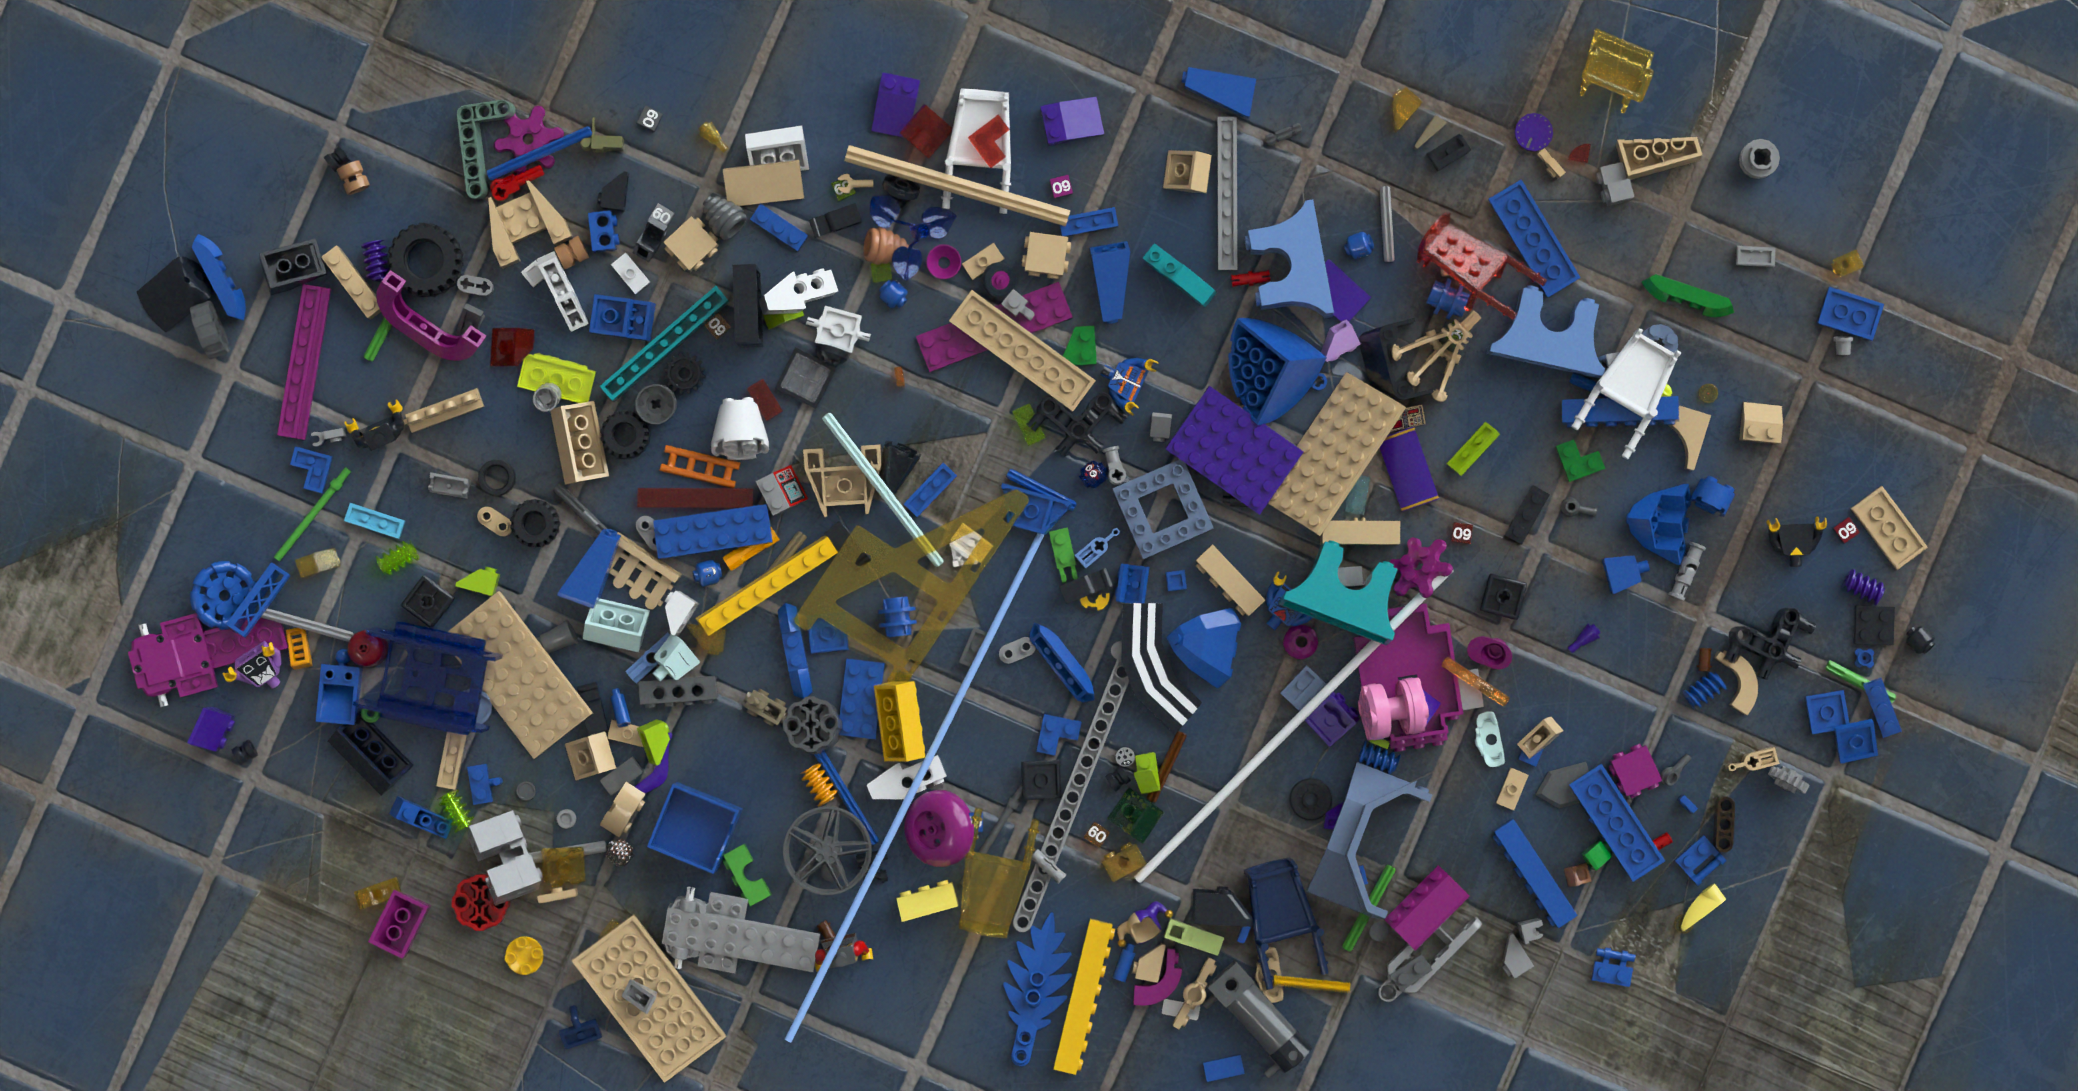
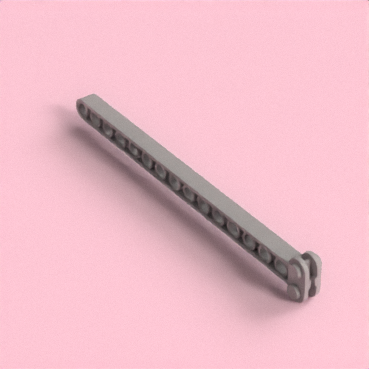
M1122 641L1114 643L1111 647L1112 656L1117 659L1041 849V852L1049 860H1053L1055 865L1129 683L1127 676L1122 678L1117 675V669L1123 666L1121 662ZM1114 684L1119 685L1121 688V692L1118 695L1110 693V687ZM1106 702H1110L1114 706L1111 713L1103 711V705ZM1099 720H1103L1107 724L1106 729L1103 731H1099L1095 727L1096 722ZM1091 738L1099 740L1098 748L1092 749L1089 747L1088 742ZM1084 756L1092 758V764L1088 767L1083 766L1081 763V759ZM1083 774L1085 782L1080 785L1076 784L1074 781L1075 775ZM1073 791L1078 794L1077 801H1068L1067 795L1069 792ZM1062 810L1070 811V819H1061L1060 812ZM1057 827L1062 828L1064 831V835L1061 838H1056L1053 835V830ZM1049 845H1053L1057 849L1056 854L1053 856H1049L1046 853V848ZM1037 863L1034 866L1014 916L1013 925L1019 932H1026L1031 928L1051 879L1050 875L1039 871ZM1034 881L1042 883L1043 887L1040 891L1032 889L1031 885ZM1027 899L1035 901L1033 909L1025 907L1024 902ZM1018 918H1027L1028 925L1020 927L1017 924Z

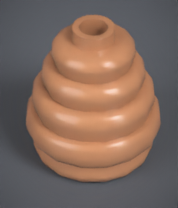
M884 227L870 228L867 231L863 249L866 261L880 265L881 263L888 264L896 260H903L905 256H908L910 246L898 234H894L893 231L886 230Z

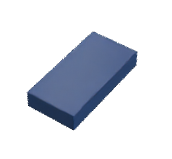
M1241 1055L1203 1062L1207 1082L1245 1074Z

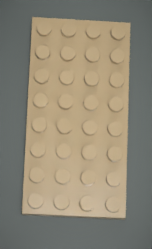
M1346 372L1297 445L1304 452L1268 504L1321 536L1406 407Z
M500 591L441 637L477 686L489 696L491 704L533 759L541 755L593 713Z
M634 914L572 959L573 964L664 1083L726 1037V1034ZM630 979L657 992V997L648 1014L622 997Z

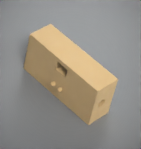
M1354 518V521H1330L1320 536V545L1329 540L1335 541L1340 545H1399L1400 521H1365V518H1362V521H1358V518Z

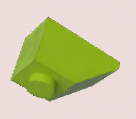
M486 566L485 570L479 569L459 580L455 586L493 596L496 593L500 574L496 573L497 569Z
M655 719L638 727L637 731L649 763L657 766L660 764L669 743L670 737L668 733L670 731L664 721Z

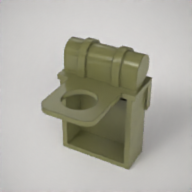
M593 117L592 138H583L580 145L584 151L592 149L595 153L624 151L623 136L595 135L596 119Z

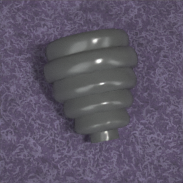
M709 196L703 202V213L706 214L709 227L712 228V232L716 236L721 237L723 240H728L735 236L747 221V215L743 213V209L731 201L728 202L719 196L713 198Z

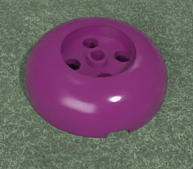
M933 790L922 794L911 804L905 817L904 833L910 850L920 861L934 867H947L961 861L969 852L974 838V824H971L970 810L964 801L952 792Z

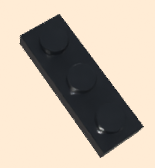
M1532 485L1505 536L1522 545L1550 494Z

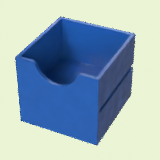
M673 783L647 847L714 874L720 867L723 855L727 850L743 808L682 783Z

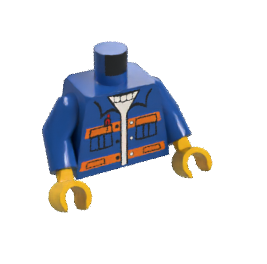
M1125 359L1122 363H1118L1116 369L1105 365L1101 372V376L1110 379L1108 385L1109 395L1116 405L1126 410L1132 416L1134 414L1131 412V409L1133 407L1139 409L1134 402L1148 372H1156L1151 367L1153 363L1158 364V362L1153 359Z

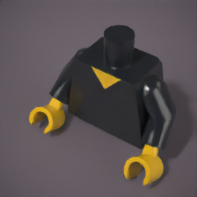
M397 399L396 404L393 406L390 402L388 403V407L393 413L391 417L365 427L360 431L354 418H352V424L348 425L345 421L347 431L351 433L357 447L361 449L368 448L372 451L395 441L404 429V422L401 413L403 407Z
M1815 517L1816 526H1814V523L1780 525L1777 518H1775V524L1771 525L1770 521L1767 520L1769 542L1781 556H1790V567L1802 566L1801 555H1810L1816 549L1821 540L1823 530L1827 527L1826 518H1824L1822 523H1819V517Z

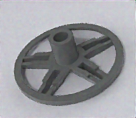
M832 806L817 807L800 815L788 829L783 844L784 862L790 876L802 888L820 895H835L854 887L867 872L872 856L870 836L863 823L849 811ZM830 812L822 838L798 828V825L806 818L817 813ZM837 813L834 836H829L828 831L832 815ZM840 815L849 818L858 826L865 841H838ZM796 830L815 840L814 845L793 834ZM791 837L814 852L797 872L793 869L789 856ZM866 845L864 849L845 852L842 849V846ZM866 852L862 869L848 883L840 857ZM815 859L818 864L800 878L798 874ZM825 864L838 888L821 889L811 886L803 880ZM837 864L845 883L844 886H841L831 865Z

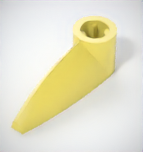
M1715 883L1704 889L1691 904L1684 916L1681 925L1682 931L1690 928L1726 900Z

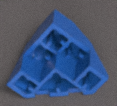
M1682 484L1647 495L1634 504L1630 513H1627L1626 523L1629 524L1631 534L1644 548L1676 565L1681 564L1686 553L1684 533H1688L1689 518H1686V512L1689 506H1691L1689 484Z
M1233 608L1199 615L1179 625L1166 638L1174 653L1191 671L1214 687L1219 688L1232 677L1233 669H1231L1232 658L1236 655L1238 644L1236 636L1237 631H1240L1241 622Z

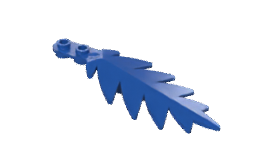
M1050 913L1042 930L1035 926L1030 928L1035 950L1020 941L1016 942L1021 959L1028 970L1011 960L1007 961L1015 981L1023 991L1021 992L1006 982L1003 983L1006 994L1018 1013L1008 1012L1012 1021L1018 1026L1011 1059L1019 1067L1026 1066L1030 1062L1037 1030L1043 1029L1051 1023L1050 1019H1041L1054 1012L1067 999L1066 995L1048 996L1056 992L1072 978L1071 973L1052 975L1072 956L1071 952L1053 954L1066 936L1064 932L1055 933L1053 913ZM1028 1036L1029 1040L1027 1042L1022 1041V1037ZM1019 1054L1025 1056L1023 1060H1018L1017 1057Z

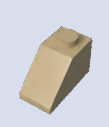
M1552 717L1543 719L1517 745L1530 759L1563 732V729Z
M1159 944L1141 956L1138 962H1134L1132 973L1135 974L1136 979L1158 983L1165 944Z

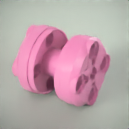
M1406 678L1397 681L1395 697L1387 698L1382 684L1374 683L1361 687L1358 710L1367 740H1380L1389 737L1391 734V721L1399 720L1405 734H1417L1425 731L1429 710L1419 678Z

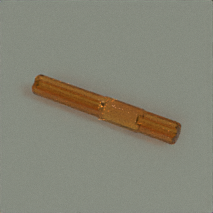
M1449 657L1443 660L1442 667L1501 706H1505L1510 698L1465 667Z

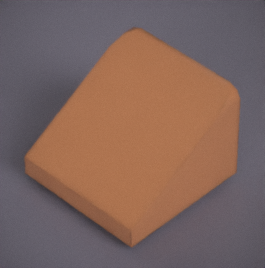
M1587 863L1564 869L1569 887L1591 882Z

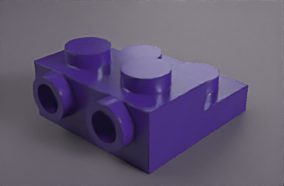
M1334 691L1305 719L1308 725L1329 747L1360 719L1358 711L1354 707L1349 708L1345 704V697L1341 693L1336 694Z

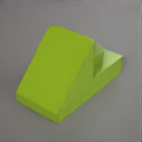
M1156 753L1136 755L1137 772H1134V776L1141 794L1161 791Z

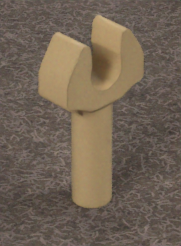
M843 174L838 177L839 181L845 180L848 182L847 187L838 188L844 194H849L853 188L873 187V180H853L849 174Z

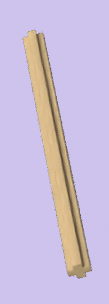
M848 146L845 161L1062 226H1066L1070 210L854 146Z

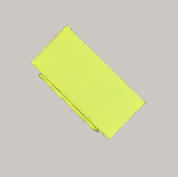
M525 353L517 387L536 391L542 384L554 383L560 388L562 399L577 403L589 402L596 371L587 369L586 365L561 360L549 355Z

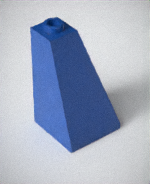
M1127 241L1089 248L1103 322L1107 321L1109 324L1118 322V319H1122L1130 258V248Z
M603 529L561 587L557 596L594 608L602 596L621 535L612 529Z

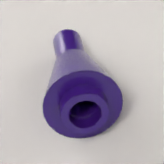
M1588 623L1577 637V640L1568 649L1574 653L1581 646L1599 639L1600 636L1598 634L1601 633L1595 624L1590 625Z

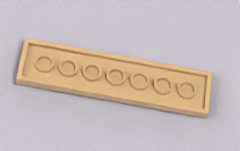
M973 290L969 292L949 320L1072 411L1075 410L1096 381Z

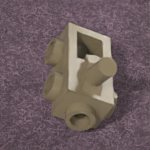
M760 688L758 691L748 692L744 699L746 703L744 707L748 709L747 713L754 717H757V715L764 717L763 722L770 726H774V724L779 725L780 722L783 723L788 714L786 712L788 708L785 707L786 703L778 698L775 701L768 697L769 693ZM776 708L779 711L778 715L776 716L772 715L771 713L772 709Z

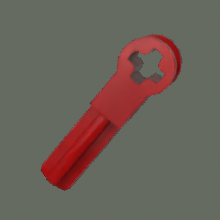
M537 165L516 176L513 173L504 178L494 179L490 184L492 196L499 201L505 200L509 194L520 190L519 186L526 184V181H532L543 176L544 171L542 167Z

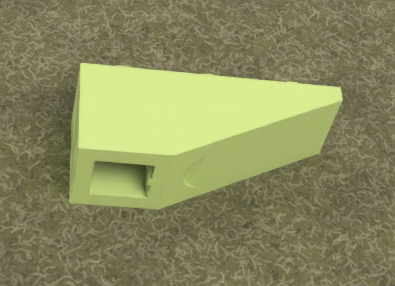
M1172 918L1169 919L1164 933V938L1217 956L1224 940L1222 936Z

